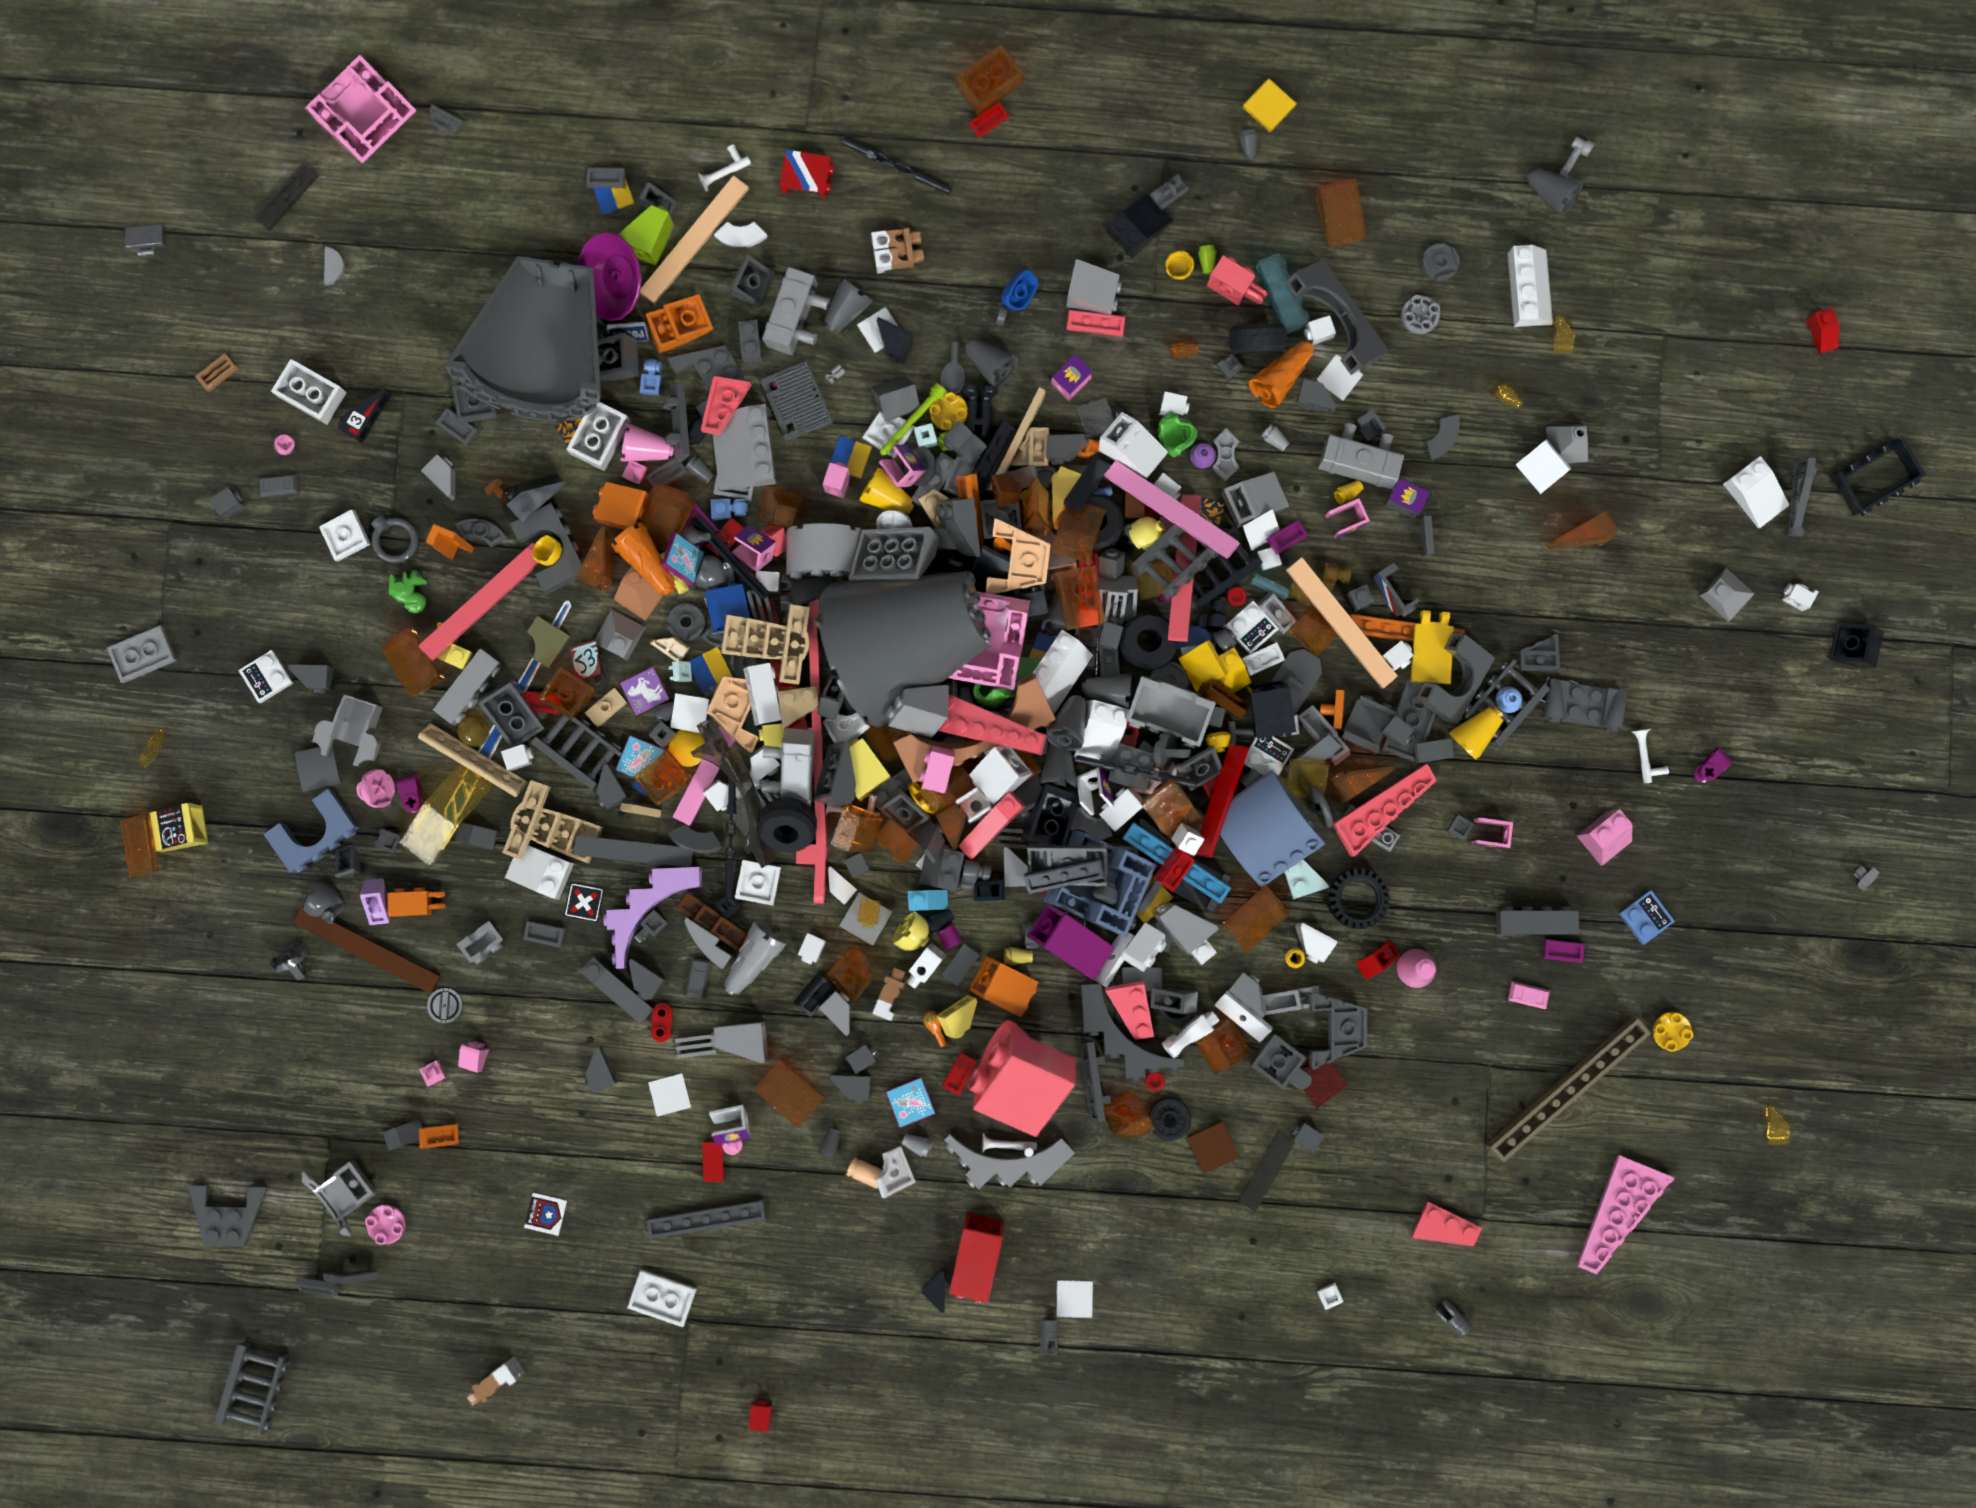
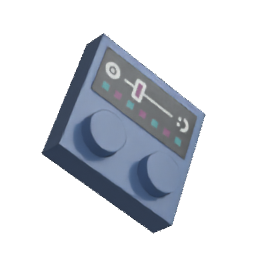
M1651 890L1618 913L1642 945H1645L1675 922Z

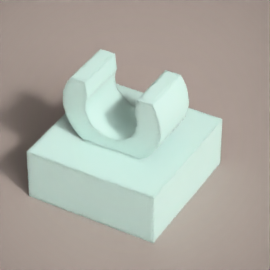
M672 662L669 670H673V677H670V680L678 682L692 681L690 662Z

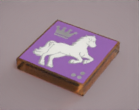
M654 666L619 682L636 718L655 709L658 705L671 701Z

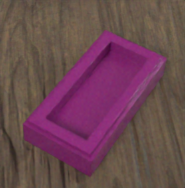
M1296 520L1269 536L1266 540L1275 554L1278 555L1306 538L1308 534L1299 520Z
M1544 939L1543 959L1583 963L1585 943Z

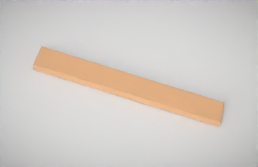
M735 176L729 180L640 289V293L653 304L660 299L749 190V187Z
M1302 557L1299 558L1286 571L1381 689L1385 688L1397 677V674Z

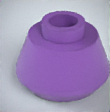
M1198 443L1191 449L1190 460L1196 467L1208 468L1214 463L1216 452L1210 444Z

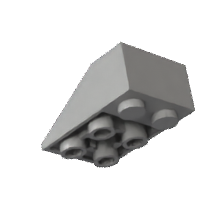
M1275 472L1242 481L1225 488L1222 492V497L1237 528L1244 526L1272 509L1275 513L1289 507Z

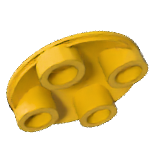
M949 392L943 399H936L930 406V415L935 426L941 430L949 431L958 421H961L963 424L965 423L968 408L966 402L959 395Z
M677 731V736L669 742L671 758L681 766L692 767L702 761L707 752L708 745L705 737L698 732Z
M916 782L909 784V792L916 804L929 813H936L941 804L932 796L931 790L922 788V784Z
M1668 1012L1661 1015L1654 1023L1653 1037L1661 1048L1668 1051H1677L1689 1043L1693 1038V1031L1690 1022L1685 1016L1676 1012Z

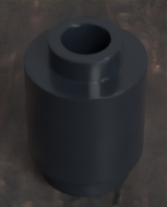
M701 417L694 419L688 426L689 444L692 446L694 444L699 445L707 435V433L701 431L703 421Z

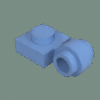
M658 359L645 360L644 370L648 374H641V394L660 396L662 377L661 375H655L661 373L662 363Z
M730 499L711 500L712 520L731 519V512L735 516H746V512H748V505L745 503V499H735L732 505Z

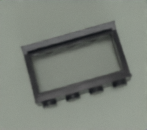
M1901 436L1834 473L1829 478L1835 482L1852 511V516L1859 513L1863 516L1872 511V506H1880L1888 502L1887 498L1893 495V497H1896L1905 492L1903 488L1908 485L1911 488L1921 482L1920 479L1926 476L1906 440ZM1895 449L1909 476L1860 504L1845 478Z

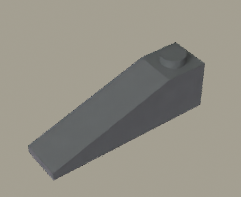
M593 957L580 971L590 982L638 1023L641 1024L653 1011V1008L644 999L640 998L630 986L598 957Z

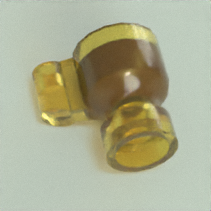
M1323 564L1321 582L1330 592H1332L1337 580H1340L1342 583L1350 582L1351 568L1340 569L1337 564Z

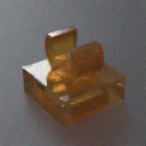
M498 476L483 489L488 495L493 492L499 498L504 495L503 490L499 487L503 482Z

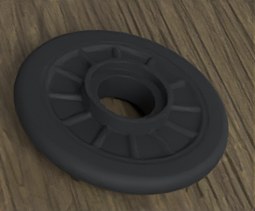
M1163 1098L1157 1101L1150 1109L1148 1115L1149 1127L1153 1134L1162 1140H1178L1190 1128V1111L1182 1101L1176 1098ZM1167 1114L1175 1116V1122L1172 1125H1167L1164 1122V1117Z

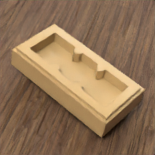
M613 688L587 710L585 714L599 728L624 707L627 701Z

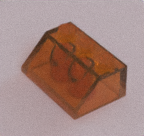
M408 627L392 637L384 646L382 652L409 697L413 699L445 678L434 660L432 661L418 647L422 641L417 632Z
M1265 885L1259 888L1220 925L1247 953L1281 923L1289 913L1275 894Z

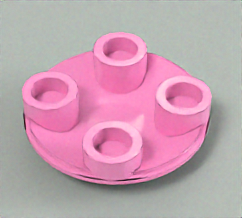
M385 1204L374 1208L365 1220L368 1234L379 1245L396 1242L405 1230V1219L402 1212L392 1205Z

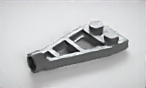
M1808 457L1794 461L1788 536L1804 537L1805 529L1802 528V522L1813 477L1817 472L1816 458ZM1800 480H1803V484H1802V488H1801V492H1800Z

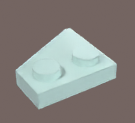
M1301 860L1284 872L1293 899L1329 888V885L1304 860Z

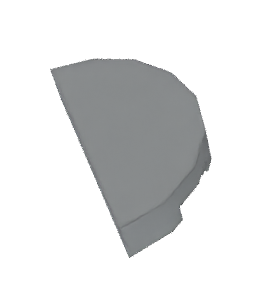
M325 247L324 284L328 286L335 284L344 275L345 263L337 251Z

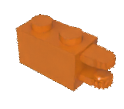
M413 888V892H406V889H394V893H387L388 917L432 915V909H445V904L442 903L432 905V897L442 898L445 896V892L425 891V888Z

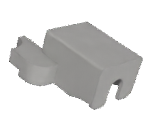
M343 695L333 722H319L315 727L312 742L320 746L321 755L328 757L335 738L359 746L353 765L360 767L365 761L371 760L375 762L380 749V741L373 734L383 707Z

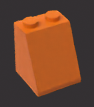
M605 482L604 487L600 488V500L598 505L594 506L592 514L594 515L593 518L599 523L621 530H626L632 525L637 529L639 528L637 523H645L652 499L646 491Z
M986 956L969 991L1022 1017L1023 1013L1028 1009L1031 997L1037 991L1039 982Z

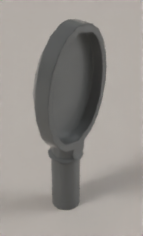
M952 342L950 362L945 365L941 373V386L947 393L958 394L965 382L964 370L958 363L959 342Z

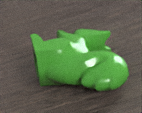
M416 570L410 573L409 578L405 571L403 572L402 579H396L393 574H390L389 595H392L398 602L405 603L404 607L408 609V612L420 613L425 609L426 598L421 593L414 592L415 585H426L427 581Z

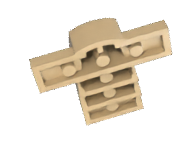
M789 604L787 626L726 615L721 653L765 659H782L779 682L799 684L802 660H804L809 648V637L806 631L810 607Z
M530 780L522 803L518 805L512 815L511 832L502 853L523 860L531 839L562 854L590 863L592 857L574 855L576 835L599 838L603 827L559 812L544 809L543 806L551 787Z

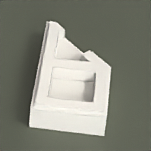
M830 866L828 868L830 892L845 905L857 889Z

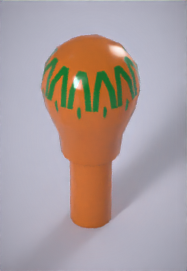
M928 1011L923 1016V1024L935 1035L940 1047H944L947 1045V1042L936 1017L938 1013Z

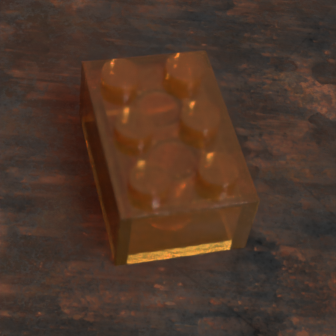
M1000 45L956 77V87L979 116L1022 85L1024 74L1002 45Z

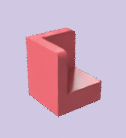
M769 525L761 531L776 541L773 556H779L786 550L787 537L784 527Z

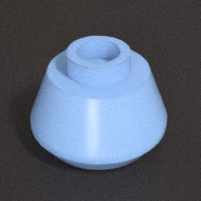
M1504 687L1496 695V704L1503 712H1515L1522 705V695L1514 687Z

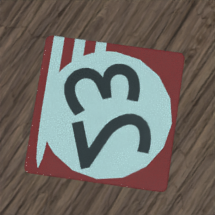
M596 640L570 648L575 681L601 674Z

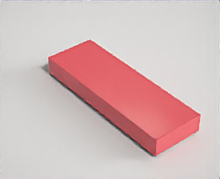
M1069 310L1067 330L1123 337L1125 316Z

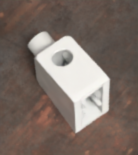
M931 943L909 970L911 976L906 982L913 988H916L920 982L925 983L947 954ZM921 966H923L926 969V971L921 970Z

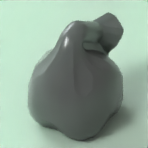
M713 555L705 556L702 559L695 583L707 590L712 587H727V585L736 581L734 569L724 559L721 561L719 557Z
M314 881L310 886L303 910L313 917L322 916L326 923L333 924L336 916L345 910L346 905L340 895L330 885L321 881Z

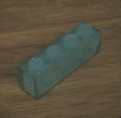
M1280 253L1258 261L1257 271L1279 323H1283L1287 334L1305 328L1308 324L1309 315L1306 309L1303 310L1301 305L1302 298H1296L1285 283L1292 276L1287 272L1288 266L1285 258H1281Z

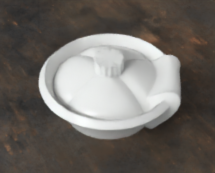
M885 511L878 516L876 522L877 529L913 528L909 516L901 511Z

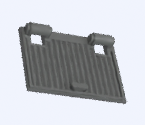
M807 360L760 379L786 442L833 423ZM775 381L778 389L772 391L770 383ZM793 423L795 431L790 432L787 425Z

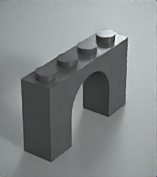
M552 503L534 511L523 522L518 519L510 523L521 544L542 534H554L561 539L563 553L559 561L553 566L535 574L542 590L546 594L587 575L586 568L589 567L584 557L580 558L578 554L580 548L575 540L572 541L569 536L572 534L567 523L563 524L561 520L563 514L560 508H555Z
M1453 632L1444 649L1453 655L1462 666V679L1459 686L1453 692L1447 693L1438 685L1425 682L1416 699L1443 720L1458 724L1486 673L1491 668L1495 657L1467 635Z

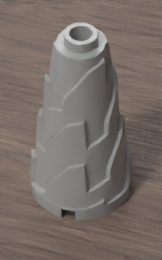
M754 921L747 934L748 936L739 949L740 953L731 967L732 970L725 981V991L730 995H739L787 945V940L780 933L771 931L772 927L760 921Z

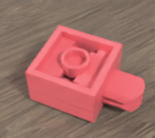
M1224 255L1211 273L1207 284L1209 288L1238 306L1244 297L1260 305L1263 302V298L1267 296V292L1253 283L1256 275L1253 274L1251 269L1241 267L1235 259L1225 257Z

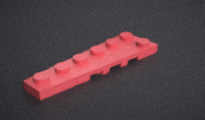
M950 694L948 695V718L938 729L940 732L1042 755L1046 735Z
M1423 764L1333 822V827L1350 857L1357 855L1371 842L1372 838L1385 829L1386 825L1395 820L1399 813L1408 808L1416 798L1421 796L1437 781L1428 764Z

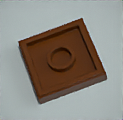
M1223 1121L1187 1137L1203 1174L1239 1158Z

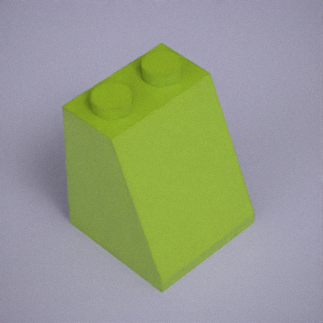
M651 205L618 235L632 246L638 259L656 266L674 224L666 208Z

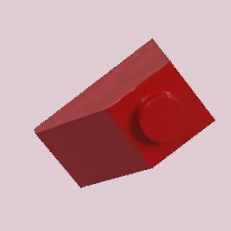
M1833 307L1815 312L1806 319L1819 354L1838 348L1839 322Z
M1388 940L1365 955L1356 964L1367 980L1383 972L1401 955L1392 941Z

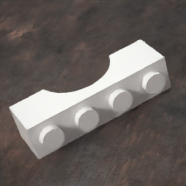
M764 745L749 756L751 762L750 771L742 781L736 783L737 799L746 795V790L751 786L755 788L761 784L764 776L767 774L771 776L778 771L777 767L780 764L775 758H763ZM718 779L705 788L703 793L716 811L720 809L724 811L727 809L728 783Z

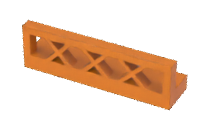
M977 474L956 476L958 497L974 498L979 548L981 550L985 543Z
M433 524L426 540L427 544L450 559L454 558L458 547L471 553L474 550V547L459 535Z

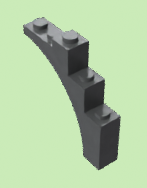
M1101 984L1080 985L1083 1032H1087L1088 1036L1099 1035L1100 1031H1103L1104 1055H1108V1058H1120V1054H1123L1124 1075L1126 1078H1129V1081H1141V1077H1146L1145 1069H1148V1072H1160V1068H1168V1071H1180V1067H1184L1183 1058H1171L1152 1054L1129 1041L1119 1031L1108 1014L1102 996Z

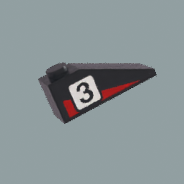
M382 388L339 419L337 429L356 441L363 443L391 394Z

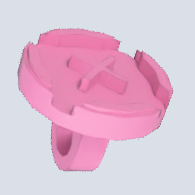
M373 769L366 772L361 782L358 783L356 788L357 795L369 806L382 808L392 802L390 800L395 795V784L392 777L386 774L384 770Z

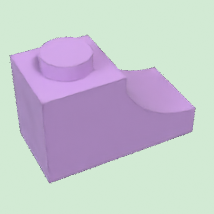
M383 878L363 881L360 897L369 925L385 924L390 921L387 903L388 892Z

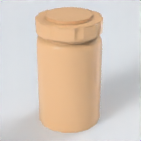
M854 1157L847 1170V1176H852V1178L877 1189L878 1186L875 1179L881 1175L883 1170Z

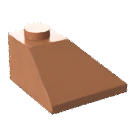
M631 566L621 580L614 600L646 621L664 595L657 593L647 580Z

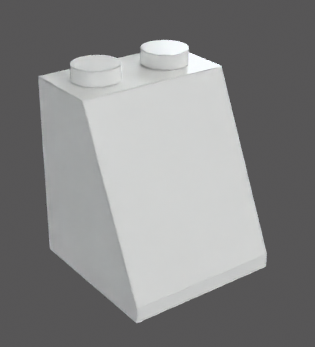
M996 746L969 776L972 778V783L982 790L985 799L995 805L1009 792H1013L1033 773L1013 748Z

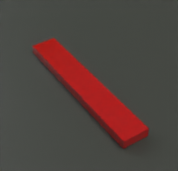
M1231 744L1229 746L1199 832L1204 841L1196 855L1212 858L1249 751L1245 746Z

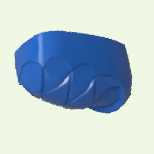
M1020 270L1004 288L1001 295L1002 304L1009 310L1025 309L1038 288L1036 276L1028 270Z

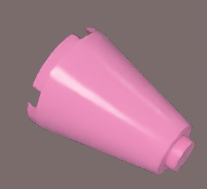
M626 423L629 431L625 430L622 454H625V457L621 456L620 461L668 460V456L673 455L674 446L666 444L665 438Z
M1411 949L1399 958L1397 974L1406 985L1413 988H1421L1428 985L1434 979L1436 964L1428 952L1421 949Z

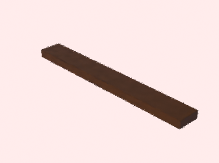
M304 906L299 910L293 924L432 994L441 977L440 975L336 922L330 924L326 923L322 916L313 917L308 915L303 910Z

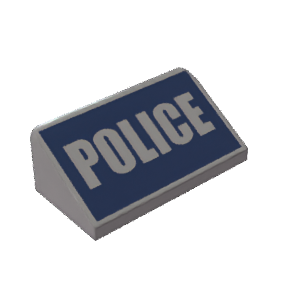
M645 322L607 325L609 337L624 333L637 339V342L649 340L648 327Z

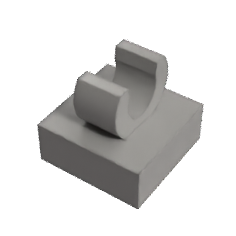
M1860 866L1854 874L1860 880L1857 886L1864 891L1878 877L1880 872L1874 867L1868 872L1864 867Z

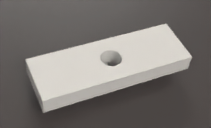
M1128 932L1126 937L1118 934L1112 944L1115 948L1111 956L1104 963L1100 973L1095 977L1094 980L1105 987H1108L1110 982H1112L1119 967L1124 963L1123 952L1135 937L1133 934Z
M1228 990L1214 1005L1259 1042L1273 1029L1271 1025Z

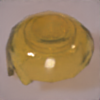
M476 717L465 718L457 729L458 738L464 744L474 748L482 746L488 740L490 734L488 725Z

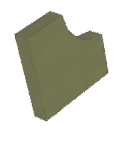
M538 616L527 631L535 642L533 659L550 669L570 639V636Z

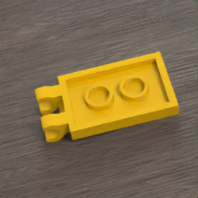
M1423 610L1420 612V624H1414L1412 649L1414 656H1412L1410 682L1449 685L1451 684L1452 655L1444 647L1454 632V627L1448 626L1450 612L1440 613L1438 623L1430 622L1431 611Z

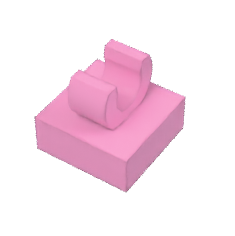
M439 1060L419 1069L427 1087L447 1078Z

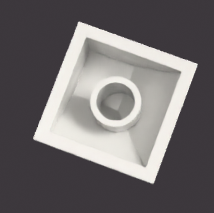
M1297 923L1295 926L1303 953L1308 955L1307 959L1316 964L1318 961L1324 962L1338 941L1304 923Z

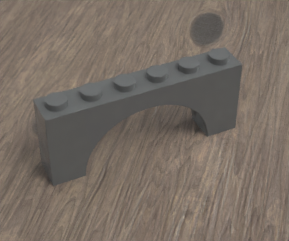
M1324 259L1295 272L1285 282L1296 298H1314L1329 307L1339 318L1348 338L1347 353L1340 361L1350 375L1379 361L1389 352L1384 342Z

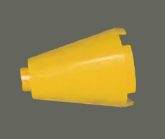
M878 467L873 474L874 477L868 482L859 500L887 511H901L909 515L914 507L912 504L913 499L901 487L897 488L891 478Z
M1488 707L1452 729L1449 734L1476 760L1481 756L1504 721L1501 718L1503 714L1496 707L1493 709Z

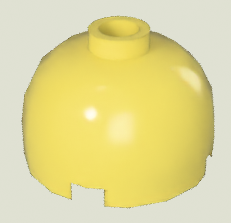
M1151 517L1140 518L1129 526L1132 528L1129 530L1131 540L1138 549L1143 548L1145 551L1165 533L1164 524Z
M913 911L904 918L906 922L903 926L901 924L898 926L892 939L895 945L906 951L916 950L920 946L924 947L929 940L927 921L920 914Z

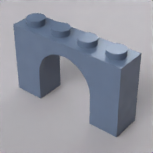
M327 789L312 800L326 822L325 834L317 844L309 847L303 846L297 841L288 826L282 823L277 824L263 834L289 872L299 874L305 871L309 863L322 859L324 857L323 853L336 849L340 845V841L353 837L356 834V830L360 828L334 790Z

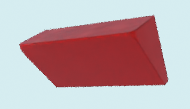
M1175 847L1154 876V879L1174 892L1195 862V859L1185 851Z

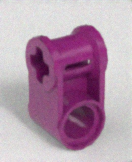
M1718 747L1694 770V777L1702 783L1712 781L1726 770L1733 761Z
M414 774L396 780V786L404 809L412 813L421 812L424 809L425 802L418 776ZM413 800L416 801V803H414V807L411 806V804H413Z

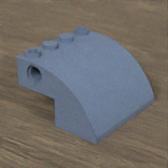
M1273 770L1232 798L1220 832L1222 839L1233 855L1261 888L1325 845L1319 829L1299 808L1294 794Z
M1073 830L1066 846H1087L1088 843L1105 842L1087 833ZM1107 844L1108 882L1116 885L1115 889L1118 890V902L1111 905L1094 898L1092 892L1096 886L1078 885L1047 890L1043 902L1126 937L1156 864L1127 850Z

